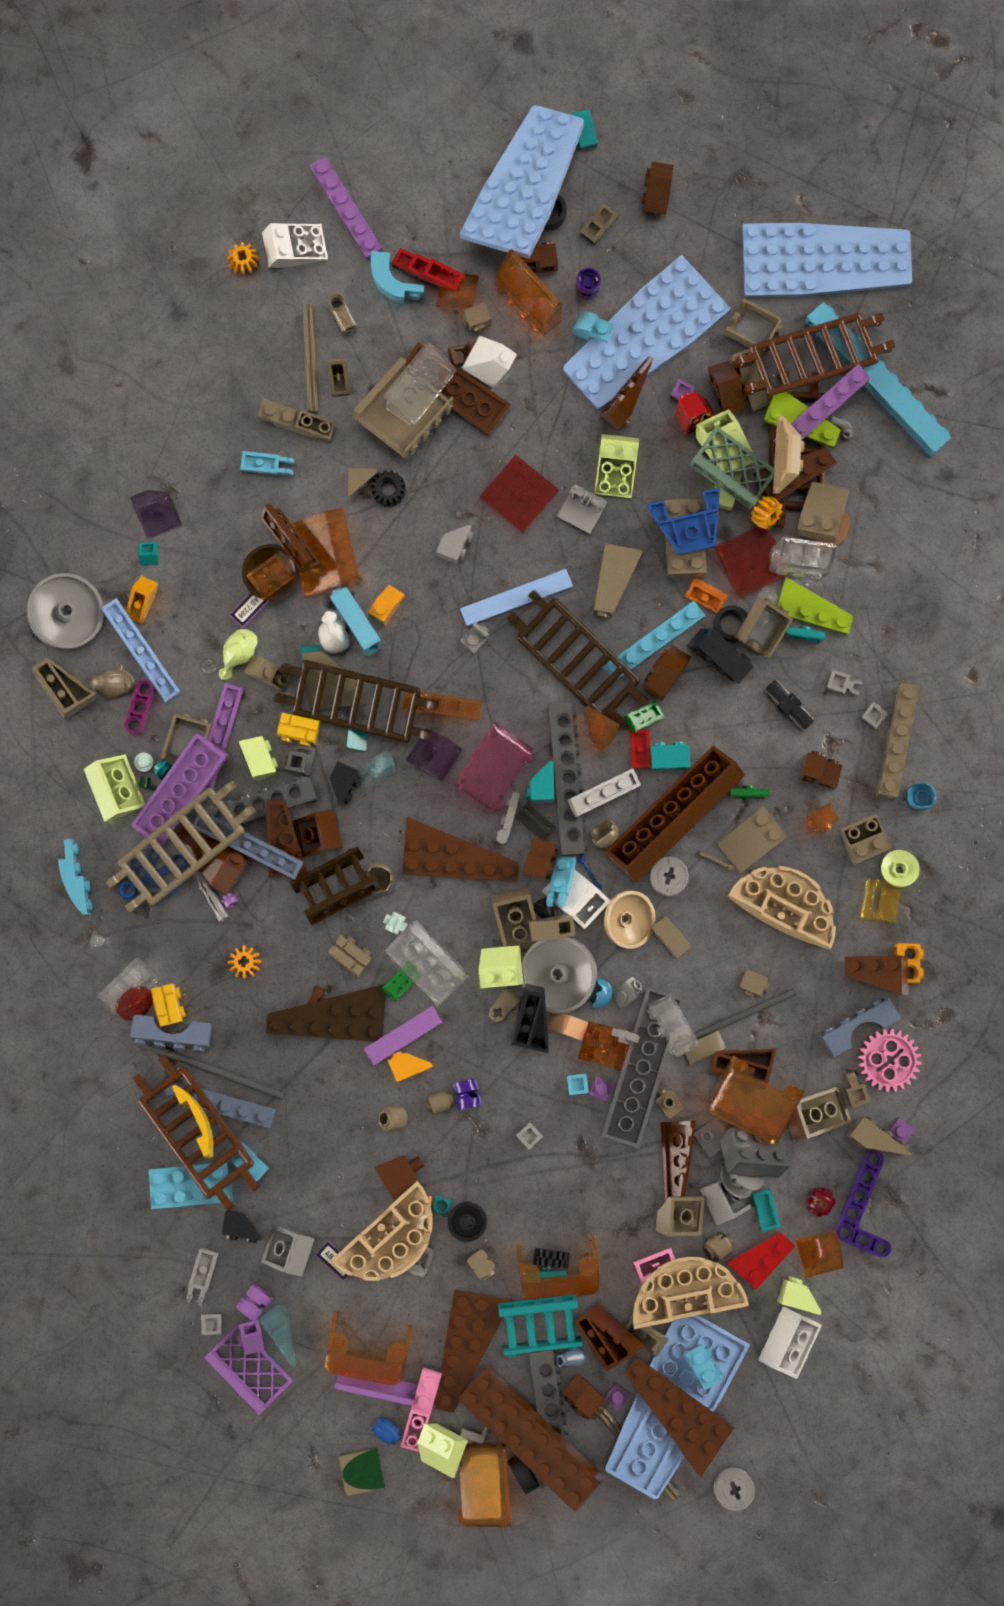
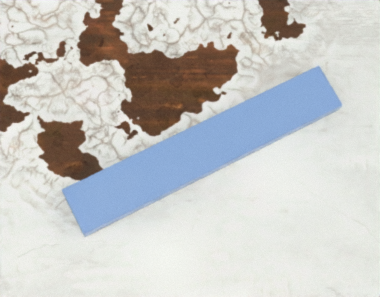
M564 569L460 608L466 626L469 627L475 622L479 623L533 603L534 601L528 596L532 590L536 591L544 599L573 588L567 570Z
M116 598L103 606L101 610L163 701L166 703L180 694V690L118 599Z

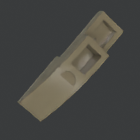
M263 398L257 416L274 423L275 426L329 441L336 422L301 409L298 411Z

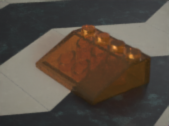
M510 249L495 275L494 285L499 292H504L508 296L507 300L512 306L516 305L518 307L519 313L525 320L529 319L533 329L545 336L561 322L562 302L513 249Z
M343 507L324 511L291 523L321 562L320 567L303 573L300 572L305 597L331 592L339 587L343 589L344 587L349 588L361 585Z

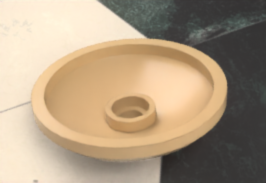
M631 890L623 891L613 897L606 908L604 917L605 929L611 941L617 946L627 949L637 948L646 943L653 933L650 927L656 922L655 910L648 897L638 891Z

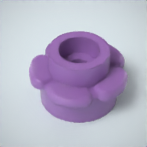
M231 892L227 896L224 895L221 898V904H223L226 910L236 906L239 903L238 895Z

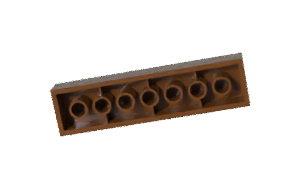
M713 745L605 851L606 855L615 866L637 883L745 774L736 761Z
M490 1367L483 1369L458 1398L475 1417L574 1512L583 1506L606 1479L603 1474Z

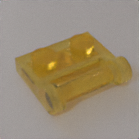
M867 879L866 885H868L865 908L862 911L861 917L896 923L902 887H896L884 881ZM876 887H880L881 892L877 913H873L872 907Z

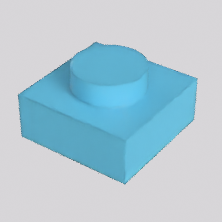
M586 1073L567 1076L569 1095L589 1093Z

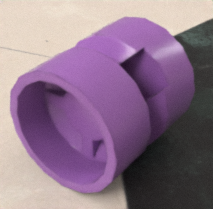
M252 1284L246 1292L247 1297H242L236 1308L245 1316L255 1321L262 1315V1308H267L273 1298L263 1289Z

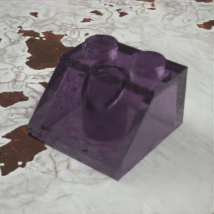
M432 731L429 740L422 738L418 740L406 761L428 775L443 781L462 749L449 738Z

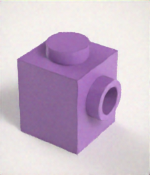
M255 1320L239 1324L241 1335L237 1336L239 1348H244L245 1355L264 1351L259 1321Z

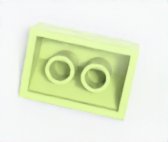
M126 754L96 760L84 768L104 822L122 818L141 810L145 806V801Z

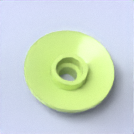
M894 850L888 853L881 863V872L884 879L893 886L907 887L913 884L919 876V863L907 851ZM896 868H900L902 873H897Z

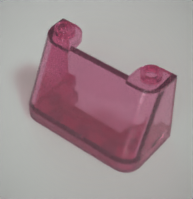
M494 722L457 779L454 790L492 814L496 810L499 812L505 803L502 799L520 769L526 762L530 763L535 756V753H533L534 748L499 723Z

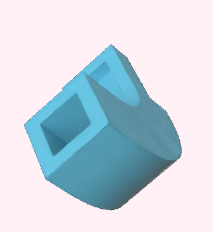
M371 252L373 280L383 295L390 300L405 304V297L412 300L424 299V285L402 283L391 275L390 253Z

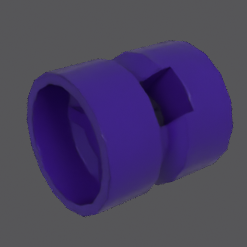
M589 267L580 270L578 273L576 292L582 299L589 300L598 295L601 283L598 271Z
M477 1078L453 1083L454 1094L458 1095L456 1099L458 1110L482 1105L481 1096L477 1094L479 1089Z

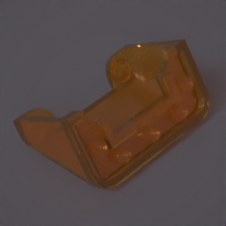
M733 1056L714 1087L708 1104L709 1111L714 1116L768 1143H778L800 1103L804 1091L796 1086L788 1085L782 1092L748 1075L749 1067L747 1063Z
M501 1441L483 1442V1444L477 1442L474 1444L467 1443L459 1463L462 1510L458 1511L459 1523H463V1527H511L506 1445Z

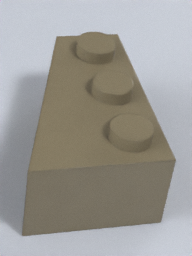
M47 658L32 667L33 675L64 720L97 700L95 692L89 690L51 659Z

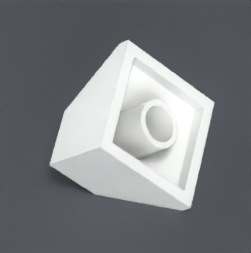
M479 336L461 369L490 388H494L509 370L517 354L501 343Z

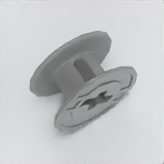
M675 857L661 858L652 867L649 881L656 893L671 897L679 894L688 883L689 873L681 860ZM671 869L673 870L671 876L674 877V879H671L668 884H665L667 877H664V875H667L669 870Z
M726 1165L721 1170V1180L724 1187L731 1195L739 1199L749 1197L752 1191L761 1188L764 1182V1177L727 1174Z
M731 1467L724 1469L718 1474L714 1482V1492L723 1507L728 1510L739 1511L752 1503L755 1496V1486L745 1471L740 1468ZM731 1482H734L735 1486L738 1487L737 1492L739 1495L736 1497L733 1491L730 1492L732 1490Z

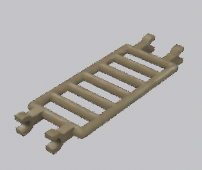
M233 781L227 783L217 793L212 788H207L118 860V865L122 870L107 880L106 884L110 888L114 887L127 876L141 893L124 906L128 912L134 911L144 901H147L151 906L156 905L244 834L245 830L241 823L257 811L253 806H250L237 817L233 816L222 801L224 797L237 788ZM208 797H210L235 829L228 837L223 834L202 807L201 803ZM193 809L196 810L220 841L213 849L210 848L186 817ZM180 821L204 851L205 855L198 861H196L171 829L177 822ZM166 833L191 865L183 873L156 840L162 834ZM149 845L153 847L176 877L168 885L142 853ZM135 856L161 888V891L156 895H151L127 864Z

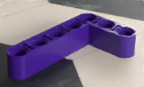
M871 1150L866 1152L862 1159L834 1233L843 1242L876 1256L886 1257L891 1252L890 1243L858 1228L884 1162L882 1153ZM872 1154H876L878 1157V1162L875 1165L869 1162V1157ZM865 1172L871 1175V1180L868 1183H864L862 1180V1175ZM858 1190H861L864 1194L861 1201L855 1199V1193ZM853 1208L856 1211V1217L850 1220L847 1212ZM843 1227L849 1229V1235L846 1238H842L840 1235V1230ZM861 1235H866L867 1243L861 1246L858 1243V1238ZM883 1242L886 1247L885 1251L878 1253L876 1247L879 1243Z

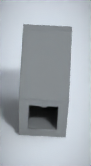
M465 525L444 534L437 548L436 556L458 564L459 560H463L466 554L465 545L471 542L474 534L471 532L472 526Z

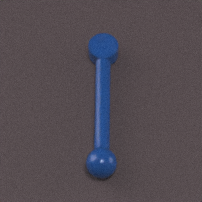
M583 855L579 856L578 861L583 864L595 887L602 890V885L597 882L586 864L585 857Z

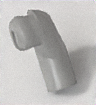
M832 417L831 423L841 430L843 438H852L854 431L850 422Z

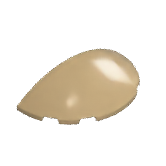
M784 866L758 868L744 878L742 877L728 894V897L741 908L773 928L807 943L829 950L832 948L836 926L833 925L832 915L834 911L829 899H826L820 891L821 887L806 874Z
M418 1181L415 1182L375 1221L340 1251L331 1262L347 1275H353L367 1281L394 1278L410 1269L425 1252L433 1227L430 1201L422 1185Z
M681 1257L659 1266L644 1281L634 1304L633 1326L634 1329L672 1322L681 1318L746 1307L749 1304L741 1284L736 1281L730 1274V1271L724 1266L706 1260V1258Z

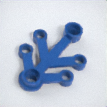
M151 849L148 851L147 857L149 862L154 867L155 861L159 859V855L157 854V856L152 859L150 857L151 852L156 851L154 849ZM175 854L171 858L175 864L178 859L183 860L182 865L177 866L180 870L186 867L187 860L182 854ZM137 858L131 860L130 866L137 876L138 870H140L143 865L140 863L138 868H134L133 863L135 861H139ZM167 865L156 870L161 877L171 872ZM144 869L143 876L140 879L143 885L161 889L147 870ZM129 878L119 886V895L125 900H132L141 894ZM127 887L132 888V892L130 894H126L125 892ZM178 887L169 894H175L178 891Z

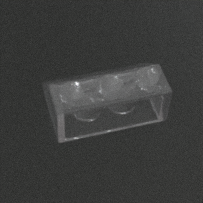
M783 537L770 549V572H776L778 575L791 574L798 578L812 577L813 580H821L831 571L838 545Z
M137 957L95 999L113 1016H122L129 1009L128 1005L132 1001L137 1002L143 996L141 992L146 988L150 989L156 984L158 975L143 959Z
M672 993L648 1005L649 1010L647 1012L652 1021H657L659 1025L657 1031L661 1038L665 1037L669 1043L666 1047L671 1056L675 1054L676 1057H679L700 1046Z

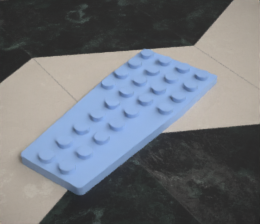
M537 105L532 106L483 186L459 234L460 239L529 259L553 210L584 127L583 118Z
M810 223L743 224L745 298L803 297L907 287L912 283L911 237L909 230Z
M681 255L641 288L608 321L614 324V328L607 344L591 338L564 365L563 371L597 409H602L608 405L646 357L652 356L654 358L647 374L648 376L694 343L727 315L731 308Z
M699 1315L673 1320L664 1335L669 1338L668 1342L658 1357L653 1355L649 1366L714 1412L750 1344ZM698 1344L709 1347L713 1355L711 1357L713 1364H718L723 1374L720 1376L722 1381L706 1390L701 1388L683 1354ZM637 1391L605 1465V1470L649 1497L658 1499L685 1456Z

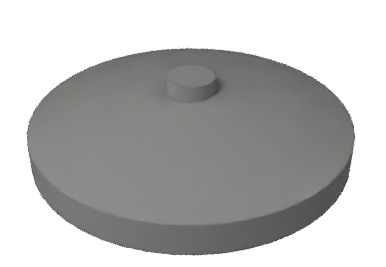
M70 573L53 574L40 581L32 590L27 602V619L34 634L47 645L58 649H75L87 644L99 632L104 619V613L101 610L103 601L97 589L83 577Z
M572 937L537 941L529 948L522 961V987L524 989L525 983L543 987L545 990L547 1012L567 1013L581 1007L588 1001L596 987L597 967L595 960L586 946Z

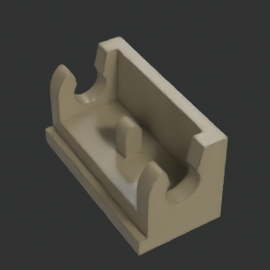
M633 1314L625 1326L632 1335L645 1345L643 1348L658 1357L669 1338L652 1326L634 1329Z

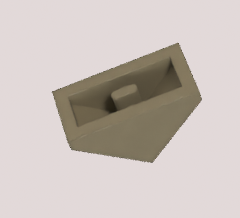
M346 359L327 360L332 396L351 393Z
M349 468L348 499L350 501L353 500L373 482V478L378 476V471L370 468Z

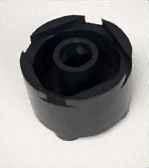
M464 1201L455 1205L450 1211L448 1228L457 1240L471 1242L480 1238L485 1232L487 1217L483 1208L477 1203ZM469 1216L471 1217V1222H473V1224H468L467 1227H465L462 1218H467Z

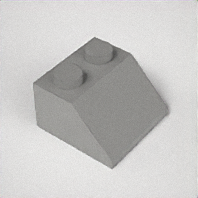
M721 1178L699 1189L702 1196L705 1197V1202L716 1225L732 1220L754 1207L751 1196L745 1199L734 1197L726 1190Z
M273 1225L261 1263L282 1272L302 1277L314 1238Z

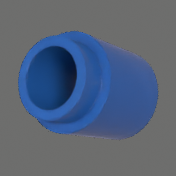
M380 1417L371 1429L375 1432L374 1435L388 1446L391 1443L395 1445L401 1437L399 1434L400 1429L386 1418L384 1420Z

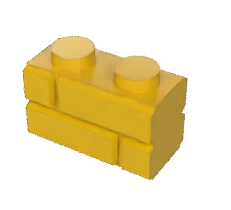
M282 712L277 736L281 737V741L292 743V740L303 746L310 747L311 744L316 745L320 721Z
M168 984L150 989L159 1027L162 1028L184 1022L183 1017H186L184 1006L179 1004V998H181L179 987H175V984Z

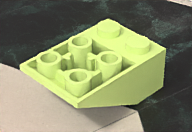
M729 409L696 424V439L701 446H703L715 427L718 426L752 451L739 422ZM716 433L713 437L714 444H724L723 437ZM728 446L730 456L739 455V450L736 446ZM725 447L715 448L717 458L726 457ZM712 449L705 450L710 459H714ZM740 458L731 459L732 470L742 468ZM744 458L745 468L754 464L752 458ZM727 460L718 461L719 469L722 471L729 470Z
M602 434L594 494L632 498L639 438Z

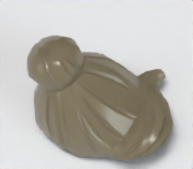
M120 664L116 670H106L94 676L90 683L100 696L104 698H117L122 694L129 693L133 689L134 677L125 671L123 665Z

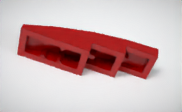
M402 248L399 249L391 263L393 267L407 274L455 292L465 274L433 258L429 260L417 253L414 255Z

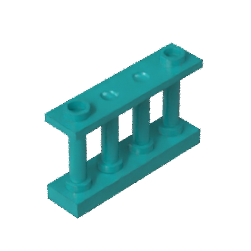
M576 1294L498 1303L499 1317L506 1319L508 1345H503L504 1356L516 1357L521 1353L563 1348L574 1350L579 1346H583L581 1336H575L572 1311L574 1308H578ZM557 1310L565 1312L566 1338H555L553 1313ZM543 1312L545 1314L548 1340L536 1341L533 1315ZM515 1315L525 1316L528 1342L516 1343Z

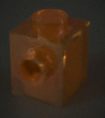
M831 803L811 812L808 815L809 819H807L812 830L815 829L816 832L821 830L822 833L832 829V824L839 821Z

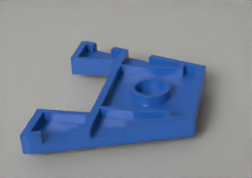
M720 487L703 491L706 511L669 519L664 500L647 504L648 510L677 556L715 548Z

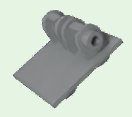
M575 484L571 488L557 517L591 534L608 501Z

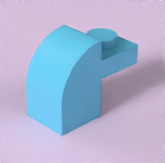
M580 312L572 329V334L587 341L592 337L607 344L614 324L598 318L597 314Z
M240 1142L254 1161L253 1167L248 1171L258 1181L269 1167L247 1145ZM239 1154L230 1159L237 1167L245 1163Z

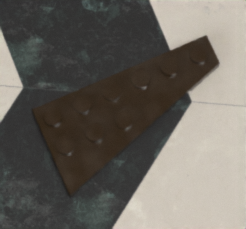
M385 984L268 1013L265 1034L377 1041L383 1036L386 993L382 990V987Z

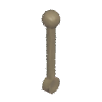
M697 852V855L727 868L730 872L734 870L732 864L728 865L704 852Z

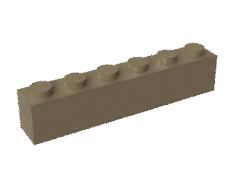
M901 682L897 688L876 797L889 800L898 798L920 686Z

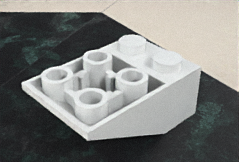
M270 223L262 232L268 268H287L328 259L321 224Z
M574 870L570 893L567 895L565 906L558 908L566 915L573 916V922L584 931L608 906L611 900L579 872ZM550 883L542 890V893L546 896L549 892ZM556 895V898H555V901H554V904H555L557 907H558V904H557L558 902H557V901H558V896H559V895Z

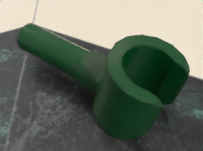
M140 777V787L154 791L157 789L156 786L150 784L151 778Z

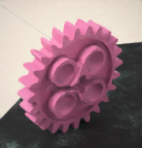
M882 1029V1035L876 1031L875 1038L871 1035L868 1036L870 1042H862L866 1048H859L863 1055L857 1056V1058L863 1060V1063L858 1064V1066L864 1067L860 1074H867L864 1080L868 1081L871 1079V1087L878 1084L877 1090H881L883 1086L885 1087V1092H889L890 1087H892L893 1092H896L897 1086L902 1090L904 1089L903 1083L911 1085L909 1079H916L913 1073L920 1072L916 1065L922 1063L916 1061V1058L920 1057L921 1054H915L919 1047H912L914 1040L907 1041L908 1034L901 1037L902 1033L900 1030L894 1034V1029H890L889 1034H887L886 1029ZM889 1041L895 1045L893 1052H889L886 1049V1044ZM903 1049L902 1053L892 1059L893 1064H886L879 1072L876 1071L879 1066L887 1061L886 1056L892 1057L898 1050ZM874 1053L880 1056V1062L877 1065L871 1061ZM901 1056H904L908 1061L905 1067L899 1064ZM887 1068L893 1072V1076L889 1080L884 1076V1071Z

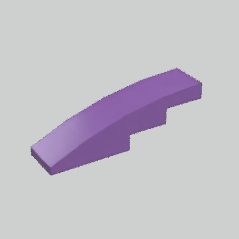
M431 1006L364 1048L373 1065H376L437 1027L443 1021L434 1007Z

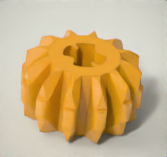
M241 242L240 247L234 244L235 250L229 249L228 251L230 254L227 256V261L230 262L229 267L234 268L236 274L240 270L242 275H245L246 270L252 273L251 267L257 268L256 262L259 261V256L256 255L257 250L252 249L250 243L246 247L244 242Z
M763 496L754 506V510L751 512V520L760 528L770 529L780 519L782 505L773 497Z
M245 945L242 946V952H240L239 948H235L237 955L233 953L229 955L234 960L228 961V964L235 965L230 968V971L234 972L237 970L236 977H239L242 973L243 978L246 979L247 972L253 977L252 969L260 970V968L255 966V964L261 963V960H255L259 953L256 952L252 955L254 948L250 947L247 952ZM244 957H246V959L249 960V963L246 964V967H243V965L240 964V961H243Z

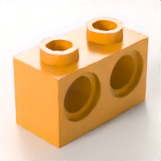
M894 944V955L905 956L906 949L913 951V958L908 959V968L913 971V977L911 979L908 978V984L920 983V980L923 979V968H920V960H923L924 957L921 944Z

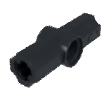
M777 679L764 689V692L777 704L778 710L785 717L790 718L802 732L815 721L802 707L801 701L793 693H789Z

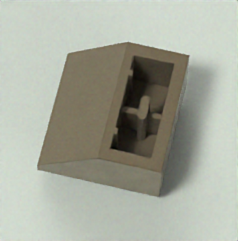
M877 814L841 828L845 848L853 866L892 849Z

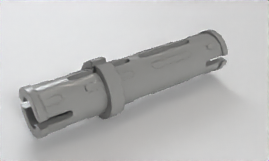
M195 872L193 875L199 885L198 888L205 895L218 922L229 918L230 916L223 904H221L215 889L207 883L206 878L201 872Z

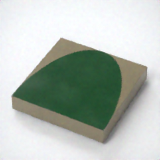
M378 1447L339 1455L346 1496L386 1488Z

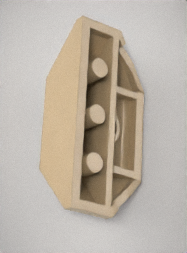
M784 416L777 417L773 494L780 493L803 470V460H800V453L804 452V441H801V435Z

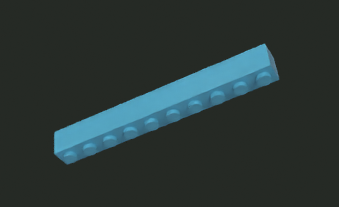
M823 302L806 317L805 323L808 327L838 319V317L835 315L834 309ZM846 324L859 361L869 359L866 347L860 341V337L857 333L851 332ZM839 327L828 329L840 361L845 366L852 364ZM821 332L815 333L825 344ZM878 359L877 364L863 368L871 377L864 386L931 457L950 441L949 431L937 423L936 417L924 409L922 402L918 399L916 400L906 386L900 384L898 377L886 369V365L881 359Z

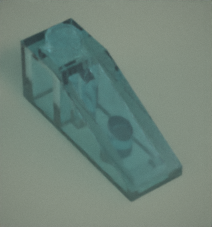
M278 1304L258 1320L289 1364L294 1368L298 1363L291 1320L288 1317L290 1312L284 1305L281 1307Z

